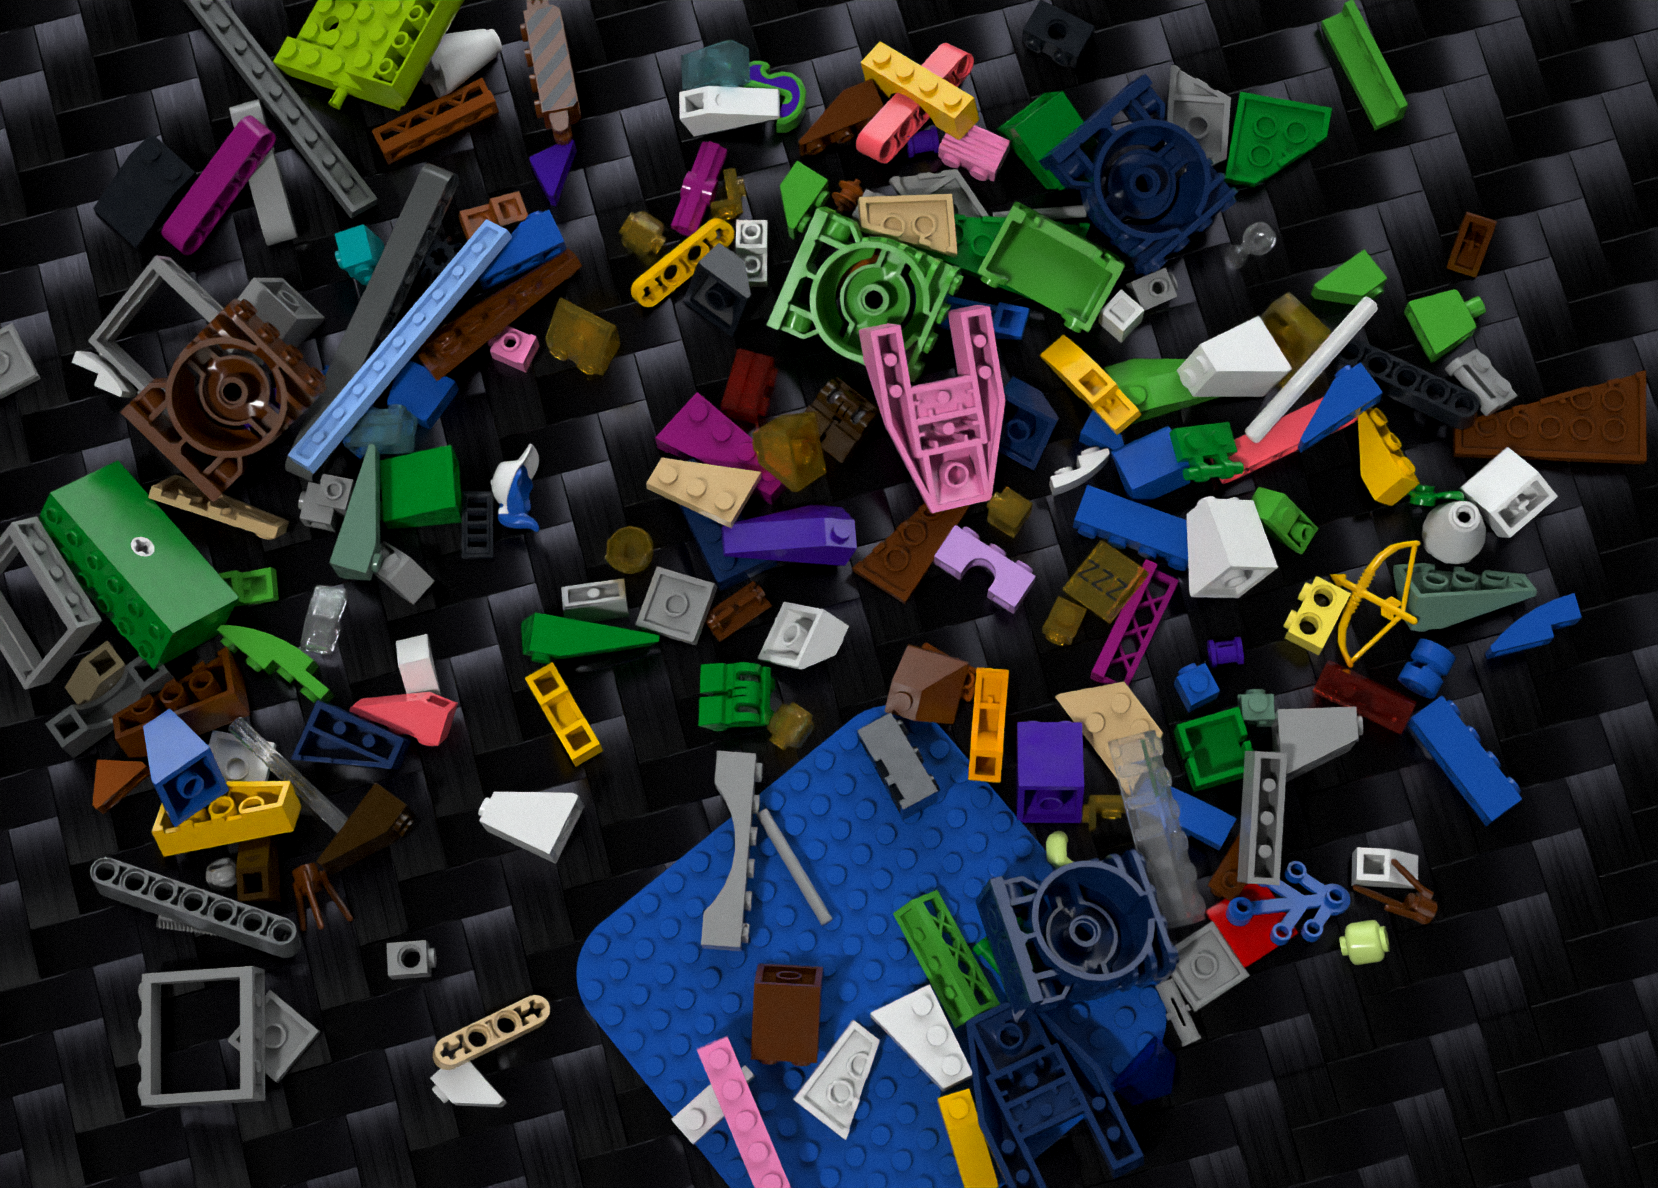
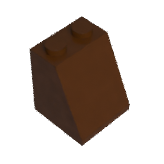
M758 963L753 996L752 1060H758L762 1064H776L778 1061H788L795 1066H808L811 1063H817L823 967Z

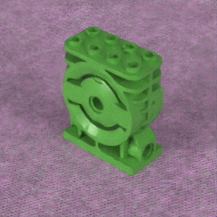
M826 206L820 207L814 213L767 326L776 330L781 329L801 339L819 334L834 351L852 361L865 365L858 329L887 323L900 325L904 321L911 306V290L908 282L902 275L906 264L911 267L908 275L914 284L916 292V307L911 320L902 330L910 383L911 381L915 383L921 377L926 365L925 362L921 361L924 353L928 354L929 351H932L939 334L934 332L937 324L941 325L942 322H945L948 315L947 311L951 308V305L947 304L949 296L957 294L964 276L959 275L961 268L947 264L939 258L936 259L927 255L926 252L918 251L904 243L886 237H863L858 222L840 215L835 210ZM851 232L855 239V243H851L848 241ZM823 242L839 249L817 269L815 260ZM876 248L882 249L876 263L857 268L846 278L840 292L841 310L846 320L850 323L844 338H842L839 334L844 321L838 312L836 303L839 282L852 265L861 260L872 258ZM808 277L814 279L810 291V306L797 300ZM873 290L878 291L883 296V303L877 308L871 306L868 302V294ZM813 322L816 329L809 331L811 324Z

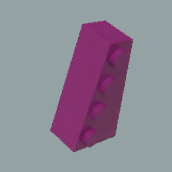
M698 392L655 437L658 449L678 456L683 461L694 458L697 463L761 472V479L751 495L770 504H773L793 482L792 472Z

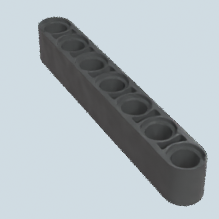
M100 858L91 866V878L99 893L105 897L279 957H292L301 948V939L293 921L113 858ZM114 874L109 880H102L105 875ZM136 884H143V886L140 889L135 891L131 890V888ZM165 894H173L170 899L160 901L161 897ZM202 904L198 910L189 911L193 905ZM232 914L228 920L218 921L221 916ZM261 924L258 930L248 931L252 925ZM282 935H291L287 941H277Z

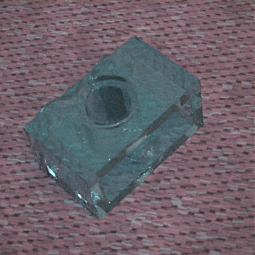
M729 39L681 55L682 90L687 91L706 86L739 87L750 83L749 48Z

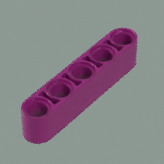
M249 115L241 119L162 228V236L184 255H191L196 252L272 149L276 141V135L254 116Z

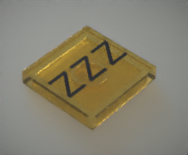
M1100 540L1062 590L1110 624L1149 573L1109 544Z

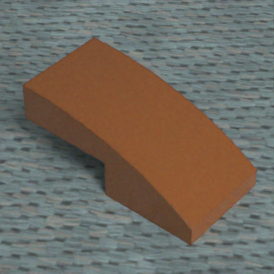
M517 191L491 198L489 204L459 211L458 217L468 241L486 219L510 230L525 221L528 213L520 192Z

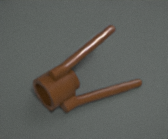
M1392 859L1391 864L1419 893H1409L1404 901L1400 902L1360 885H1353V890L1388 904L1384 906L1386 911L1413 919L1421 924H1428L1434 918L1437 911V903L1431 899L1434 892L1425 888L1396 859Z
M308 863L292 871L295 880L292 886L296 896L301 931L304 932L307 929L303 895L308 896L318 928L320 930L324 928L321 912L315 897V893L322 889L320 884H323L348 921L353 920V916L330 883L325 870L319 871L316 863Z

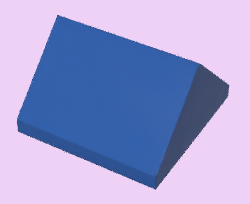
M1169 426L1111 451L1128 500L1145 504L1190 483V480L1186 481L1183 477L1184 468H1190L1189 462L1177 463L1169 434L1172 430Z

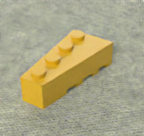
M228 781L226 784L229 791L176 827L171 823L163 804H161L152 834L165 857L292 832L301 810V804L291 781Z

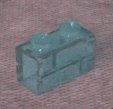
M391 404L388 406V409H378L370 406L343 438L344 447L355 455H365L369 444L375 445L380 454L414 452L415 445L414 434H416L418 424L417 417L409 412L405 406L399 404Z

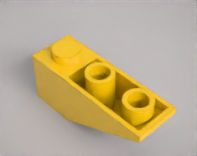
M1369 408L1358 416L1361 477L1375 501L1393 506L1420 482L1414 473L1416 471L1415 466L1404 456L1400 449L1402 446L1400 440L1387 427L1386 423L1388 420L1384 413L1378 408Z

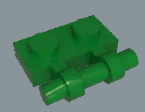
M1229 422L1175 428L1169 432L1177 463L1189 462L1190 468H1184L1183 477L1186 481L1206 482L1213 477L1230 479L1236 474L1243 473L1244 467L1242 462H1232L1228 459V456H1232L1237 452ZM1213 458L1214 465H1208L1203 459Z

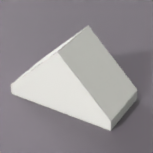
M424 634L396 641L398 667L406 693L431 692L441 696L428 635Z

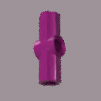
M710 141L702 142L691 172H687L680 193L681 200L671 224L672 229L682 235L691 236L701 226L707 207H711L719 184L718 178L727 156V149L719 144Z

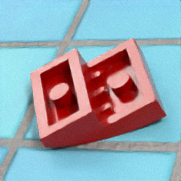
M1250 883L1244 886L1238 896L1245 897L1251 902L1276 899L1269 888ZM1224 898L1205 910V913L1210 921L1214 922L1243 967L1246 968L1279 946L1271 941L1270 932L1274 925L1281 923L1287 914L1286 912L1253 915L1247 925L1235 926L1226 918V909L1230 901ZM1237 906L1238 910L1246 911L1243 907ZM1295 927L1292 930V935L1290 938L1298 934V931ZM1276 931L1279 937H1286L1284 932Z

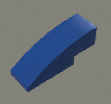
M1575 593L1543 604L1518 619L1485 652L1486 658L1489 659L1549 644L1554 638L1552 630L1575 625L1582 618Z
M1147 778L1132 805L1134 808L1188 837L1191 835L1218 851L1237 819L1200 799L1151 778Z

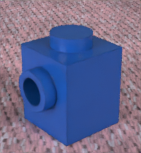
M1192 663L1178 671L1179 676L1175 679L1174 687L1188 713L1217 699L1220 689L1206 663L1199 666Z

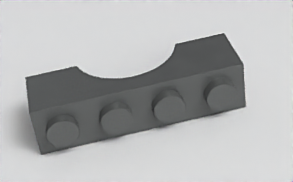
M138 656L125 666L121 679L104 695L85 704L70 705L45 724L60 746L71 757L75 758L114 730L112 718L114 714L147 694L153 697L160 693L165 687L164 684L174 679L175 676L166 664L153 670L146 660Z

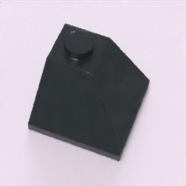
M718 243L697 263L683 301L732 338L737 333L751 297L744 260L721 243Z

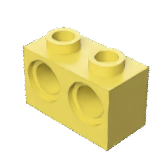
M1318 576L1315 577L1312 585L1306 582L1297 598L1303 602L1298 612L1291 610L1283 626L1289 629L1285 639L1319 655L1351 593ZM1317 594L1325 595L1329 599L1330 605L1327 607L1318 606L1314 601V596ZM1302 622L1312 623L1316 633L1312 635L1304 634L1300 630L1299 624Z

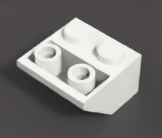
M1506 447L1459 488L1470 503L1479 509L1481 516L1498 537L1511 538L1558 497L1540 473L1509 447Z

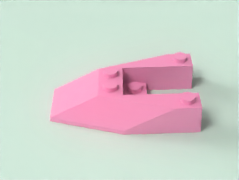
M973 305L947 311L958 377L911 386L901 325L887 323L858 329L864 363L884 425L930 513L992 499L1005 395L990 306Z

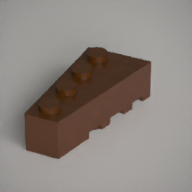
M227 646L218 651L219 657L207 664L204 661L192 667L194 672L178 682L175 678L164 684L165 687L160 693L153 697L147 694L112 716L115 740L131 761L148 756L143 726L169 708L198 736L250 716L243 669Z

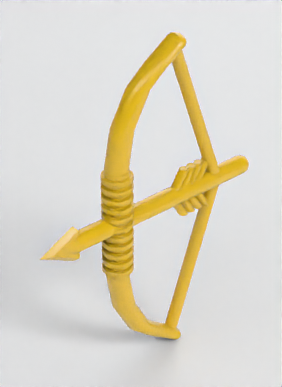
M1414 540L1392 544L1379 552L1367 568L1363 570L1364 573L1362 572V577L1360 576V580L1357 581L1358 584L1347 580L1346 574H1329L1337 587L1341 588L1343 586L1352 591V595L1350 594L1349 601L1344 606L1338 624V645L1349 668H1352L1354 666L1353 663L1399 620L1403 619L1412 625L1417 624L1418 619L1405 611L1417 546L1420 545V541ZM1412 547L1402 602L1392 596L1383 600L1367 591V587L1372 583L1371 580L1374 579L1373 576L1375 577V571L1387 557L1399 549ZM1361 598H1365L1380 606L1381 615L1391 621L1350 658L1346 648L1347 628L1352 614L1356 612L1355 609L1358 608L1359 602L1362 601Z

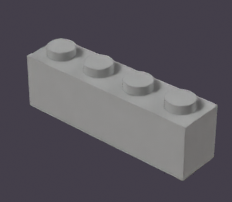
M1245 751L1237 882L1280 885L1287 753Z

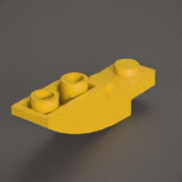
M1065 335L1061 336L1040 354V357L1079 398H1082L1116 435L1120 434L1141 416L1139 409L1122 393L1113 379Z

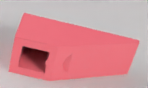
M431 692L363 698L350 707L349 712L357 714L358 717L369 722H377L387 726L389 731L396 734H407L415 737L423 745L439 746L448 737L458 703Z

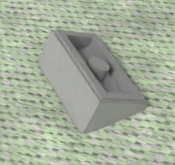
M624 578L561 587L565 618L596 622L624 618L629 615Z

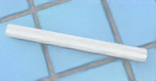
M1364 297L1245 429L1246 436L1251 441L1259 443L1373 316L1378 307L1371 298Z

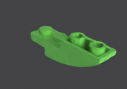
M220 625L217 629L223 636L220 642L227 646L234 654L238 650L245 654L247 658L244 662L258 674L263 669L267 674L271 675L279 666L276 672L290 684L294 679L301 684L303 688L300 692L314 704L318 699L329 703L334 697L327 687L312 676L319 667L317 663L288 642L268 633L241 626Z

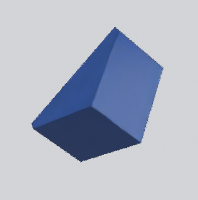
M1092 410L1080 433L1079 442L1091 448L1099 447L1100 450L1108 448L1109 457L1113 458L1111 451L1124 446L1121 433L1116 435Z

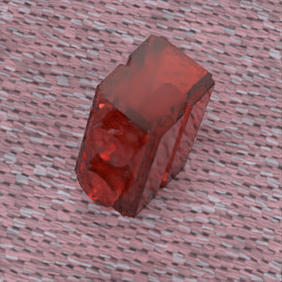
M737 349L721 403V413L727 417L741 419L742 421L758 424L760 415L766 416L770 404V398L766 397L768 387L775 386L779 369L774 368V358Z

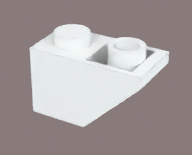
M1357 847L1352 853V885L1415 889L1391 864V860L1396 859L1418 880V855L1392 849Z

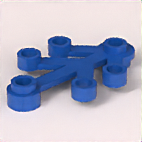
M1292 861L1285 870L1286 879L1294 884L1299 883L1312 892L1313 895H1303L1281 880L1280 885L1257 884L1261 887L1269 888L1283 898L1251 902L1245 897H1236L1230 901L1226 909V918L1235 926H1245L1250 922L1253 915L1288 912L1282 922L1275 924L1270 932L1271 941L1276 945L1282 946L1288 943L1293 928L1306 909L1319 908L1315 917L1307 920L1301 929V935L1305 940L1315 942L1320 938L1323 926L1329 917L1342 914L1348 909L1350 895L1341 885L1333 883L1322 884L1306 873V867L1303 863ZM1291 869L1298 870L1300 875H1294ZM1330 895L1337 897L1339 901L1333 900ZM1237 906L1243 907L1246 911L1238 910ZM1312 927L1317 931V933L1312 934L1308 931L1307 928ZM1276 931L1284 932L1286 937H1279Z

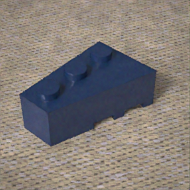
M317 700L291 759L399 770L412 740L364 720L328 702Z

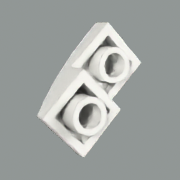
M736 220V255L744 260L749 287H767V220Z
M1099 447L1088 448L1082 451L1080 456H1077L1076 470H1073L1072 467H1066L1055 471V475L1050 477L1049 483L1052 495L1055 496L1069 491L1098 473L1108 462L1109 449L1100 450Z

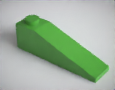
M1134 358L1104 368V371L1118 385L1122 393L1141 413V416L1131 424L1218 397H1193L1188 388L1182 384L1177 369L1186 359Z

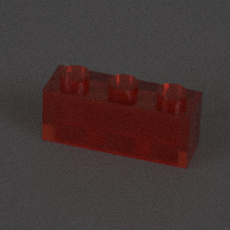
M1331 660L1327 661L1312 691L1343 707H1356L1357 714L1399 734L1402 733L1417 703Z

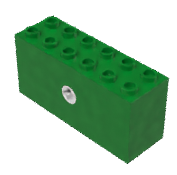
M115 461L51 492L38 519L81 588L93 599L99 610L106 614L113 622L119 633L126 637L133 645L139 656L146 660L154 670L219 635L220 633L217 629L220 625H225L239 597L154 500L148 498L147 492L119 461Z

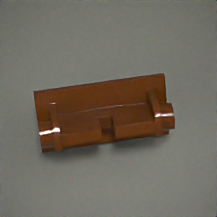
M752 581L710 610L705 623L718 641L721 642L772 607V605L765 597L766 595L762 588Z
M1240 832L1207 885L1211 888L1210 892L1219 898L1223 896L1228 901L1238 897L1246 883L1237 882Z

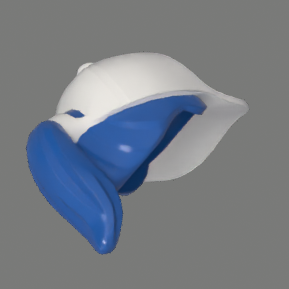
M532 444L528 445L518 460L501 462L491 480L493 495L500 504L498 510V520L500 523L509 528H528L538 532L539 526L537 522L528 515L531 509L529 494L533 488L532 478L539 465V455Z

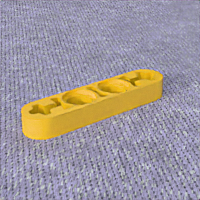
M720 218L708 221L638 277L631 287L632 297L645 307H653L694 274L697 263L718 243H721L726 248L732 243L734 239L733 227ZM720 228V234L722 236L719 239H717V233L715 231ZM704 239L708 240L707 243L710 244V247L703 242ZM699 245L701 247L700 256L695 260H689L688 253L690 249ZM671 265H676V275L672 279H665V270ZM655 278H657L661 283H663L661 287L657 285L659 283L655 281ZM648 286L650 294L646 297L644 296L645 291L643 289Z

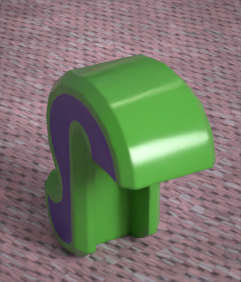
M753 61L748 63L742 70L743 87L778 89L782 106L780 118L777 119L776 123L777 133H787L796 128L801 123L806 110V90L802 80L793 73L784 71L770 75V66L767 62Z

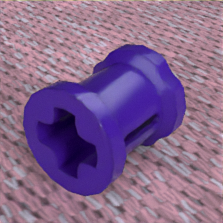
M931 126L930 130L918 131L906 143L909 158L914 157L917 153L939 152L936 126Z
M1234 637L1233 640L1214 642L1213 639L1207 640V651L1211 668H1217L1218 664L1237 662L1238 665L1244 664L1241 637Z

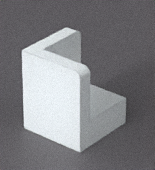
M1121 289L1100 310L1098 322L1122 343L1142 322L1144 309Z

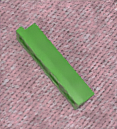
M1354 0L1344 3L1342 12L1323 20L1321 27L1374 129L1377 130L1402 119L1408 104Z
M938 890L909 901L893 913L955 1029L966 1024L967 1020L1000 1005ZM931 901L937 912V917L930 915L925 903ZM942 931L949 934L953 941L952 946L945 943ZM958 960L965 963L968 975L961 972L958 967ZM974 989L981 992L986 1004L979 1005L973 994Z

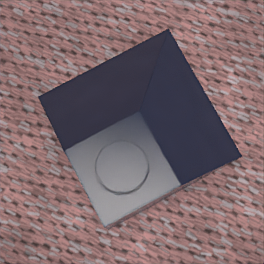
M1012 377L1003 388L1005 407L998 452L1035 470L1059 417L1040 390Z

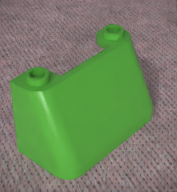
M1015 201L977 273L982 275L980 280L991 287L997 288L999 284L1007 285L1056 311L1065 319L1064 325L1080 333L1082 329L1087 332L1091 329L1125 267V260L1037 211Z

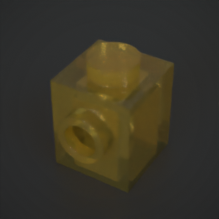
M1006 486L1001 494L995 492L986 507L990 510L988 511L987 521L1014 538L1030 516L1033 504Z

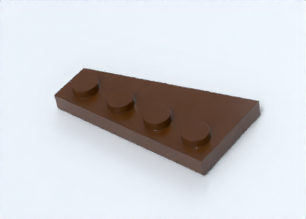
M924 503L908 520L901 523L888 538L872 549L869 555L853 566L852 571L906 604L934 563L935 554L953 527L960 524L972 504L930 513L926 503Z

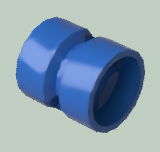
M1419 639L1410 655L1413 661L1405 664L1397 679L1403 686L1414 693L1434 699L1443 684L1441 676H1446L1449 673L1456 657L1445 647L1433 641Z

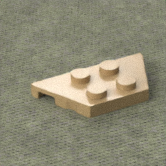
M1119 682L1061 693L1055 696L1074 722H1082L1083 735L1130 796L1133 795L1164 733L1127 684Z

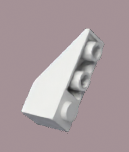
M706 86L679 92L680 120L693 136L780 118L778 89Z

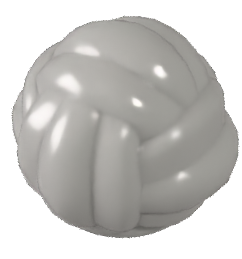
M225 857L211 863L206 869V882L209 887L221 892L233 890L235 885H237V862Z

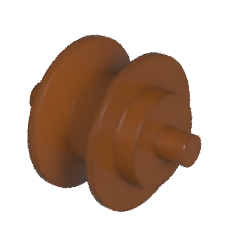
M860 180L839 182L842 191L840 193H832L835 204L839 206L838 212L843 213L844 210L848 212L851 210L855 211L857 200L864 194L862 187L859 186Z

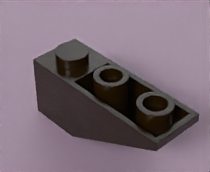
M277 834L239 842L236 865L238 902L252 907L281 903Z

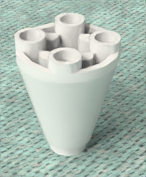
M477 29L445 34L420 78L424 85L430 83L438 98L451 93L493 60L497 53L502 51L501 41L497 33L493 29Z
M1450 501L1436 506L1429 512L1423 523L1422 538L1424 548L1434 558L1444 563L1460 564L1471 561L1472 558L1479 554L1486 539V527L1479 509L1467 501Z

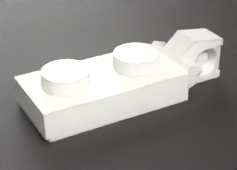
M745 1065L741 1069L747 1083H749L755 1076ZM710 1084L671 1120L694 1145L724 1119L725 1116Z

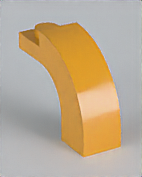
M977 667L968 780L1001 782L1009 670Z

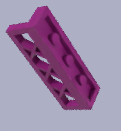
M1147 559L1145 560L1091 672V679L1103 685L1119 683L1105 675L1110 666L1123 662L1127 672L1124 682L1129 687L1179 582L1178 579L1156 570L1158 564ZM1152 577L1170 585L1165 595L1152 599L1148 589ZM1145 594L1148 601L1140 603ZM1161 602L1158 611H1156L1154 604ZM1150 606L1154 616L1152 623L1139 627L1134 616L1136 611ZM1132 621L1134 629L1127 631ZM1145 630H1148V631H1147V634H1146V636H1145V638H1144V640H1143V637H1142V635H1141V632H1142V631H1145ZM1136 634L1141 645L1139 650L1125 655L1121 645L1123 638ZM1117 650H1119L1121 657L1114 659ZM1135 658L1131 667H1129L1127 660Z

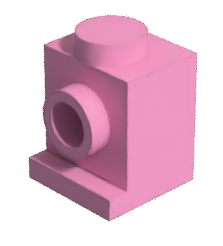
M508 325L501 334L488 341V346L491 347L490 353L492 358L525 373L540 346L536 336L528 335ZM509 339L516 342V344L510 348L506 347V344Z

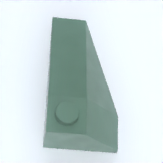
M373 444L368 445L329 562L337 575L344 579L371 580L373 572L377 573L382 563L383 555L380 554V453Z
M1417 563L1413 567L1405 612L1416 617L1418 622L1415 625L1407 621L1405 622L1411 631L1425 632L1429 629H1442L1534 597L1537 594V589L1525 574L1485 570L1482 575H1477L1465 571L1464 567L1454 566L1453 572L1435 570V564ZM1409 564L1394 565L1393 568L1397 599L1401 602Z

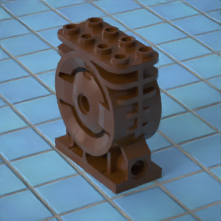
M233 299L179 354L174 361L168 378H155L120 412L212 502L248 468V455L264 449L274 442L327 389L324 383L327 379L323 373L314 366L310 368L302 360V353L294 345L289 344L287 346L279 338L281 334L278 329L268 321L264 323L256 315L257 309L246 299L242 301ZM219 344L223 350H246L260 357L268 365L276 383L275 401L281 405L280 410L270 402L272 395L271 380L267 371L260 363L245 354L230 353L222 355L214 345ZM189 365L201 376L198 388L200 401L206 412L212 418L223 424L232 426L245 425L249 423L261 436H258L249 428H228L225 426H221L220 424L210 419L202 410L196 396V376L187 366ZM228 383H236L240 386L242 390L241 397L230 395L227 388ZM166 408H167V411H168V415H169V417H170V420H169L165 415H164V416L162 415L163 411H164ZM204 453L216 456L217 458L211 463Z

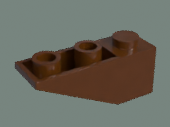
M872 79L847 88L837 96L798 141L801 156L808 153L809 155L818 154L826 146L835 142L838 144L848 142L855 134L862 131L884 107Z

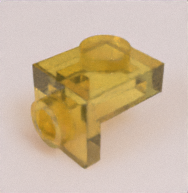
M735 168L723 170L728 199L710 203L713 218L729 220L735 218L737 214L743 213L741 197L746 196L744 179L743 177L737 178Z

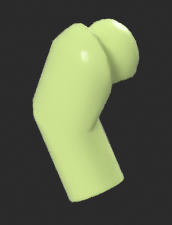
M1062 831L1053 832L1046 841L1047 861L1056 869L1073 862L1067 857L1068 837Z

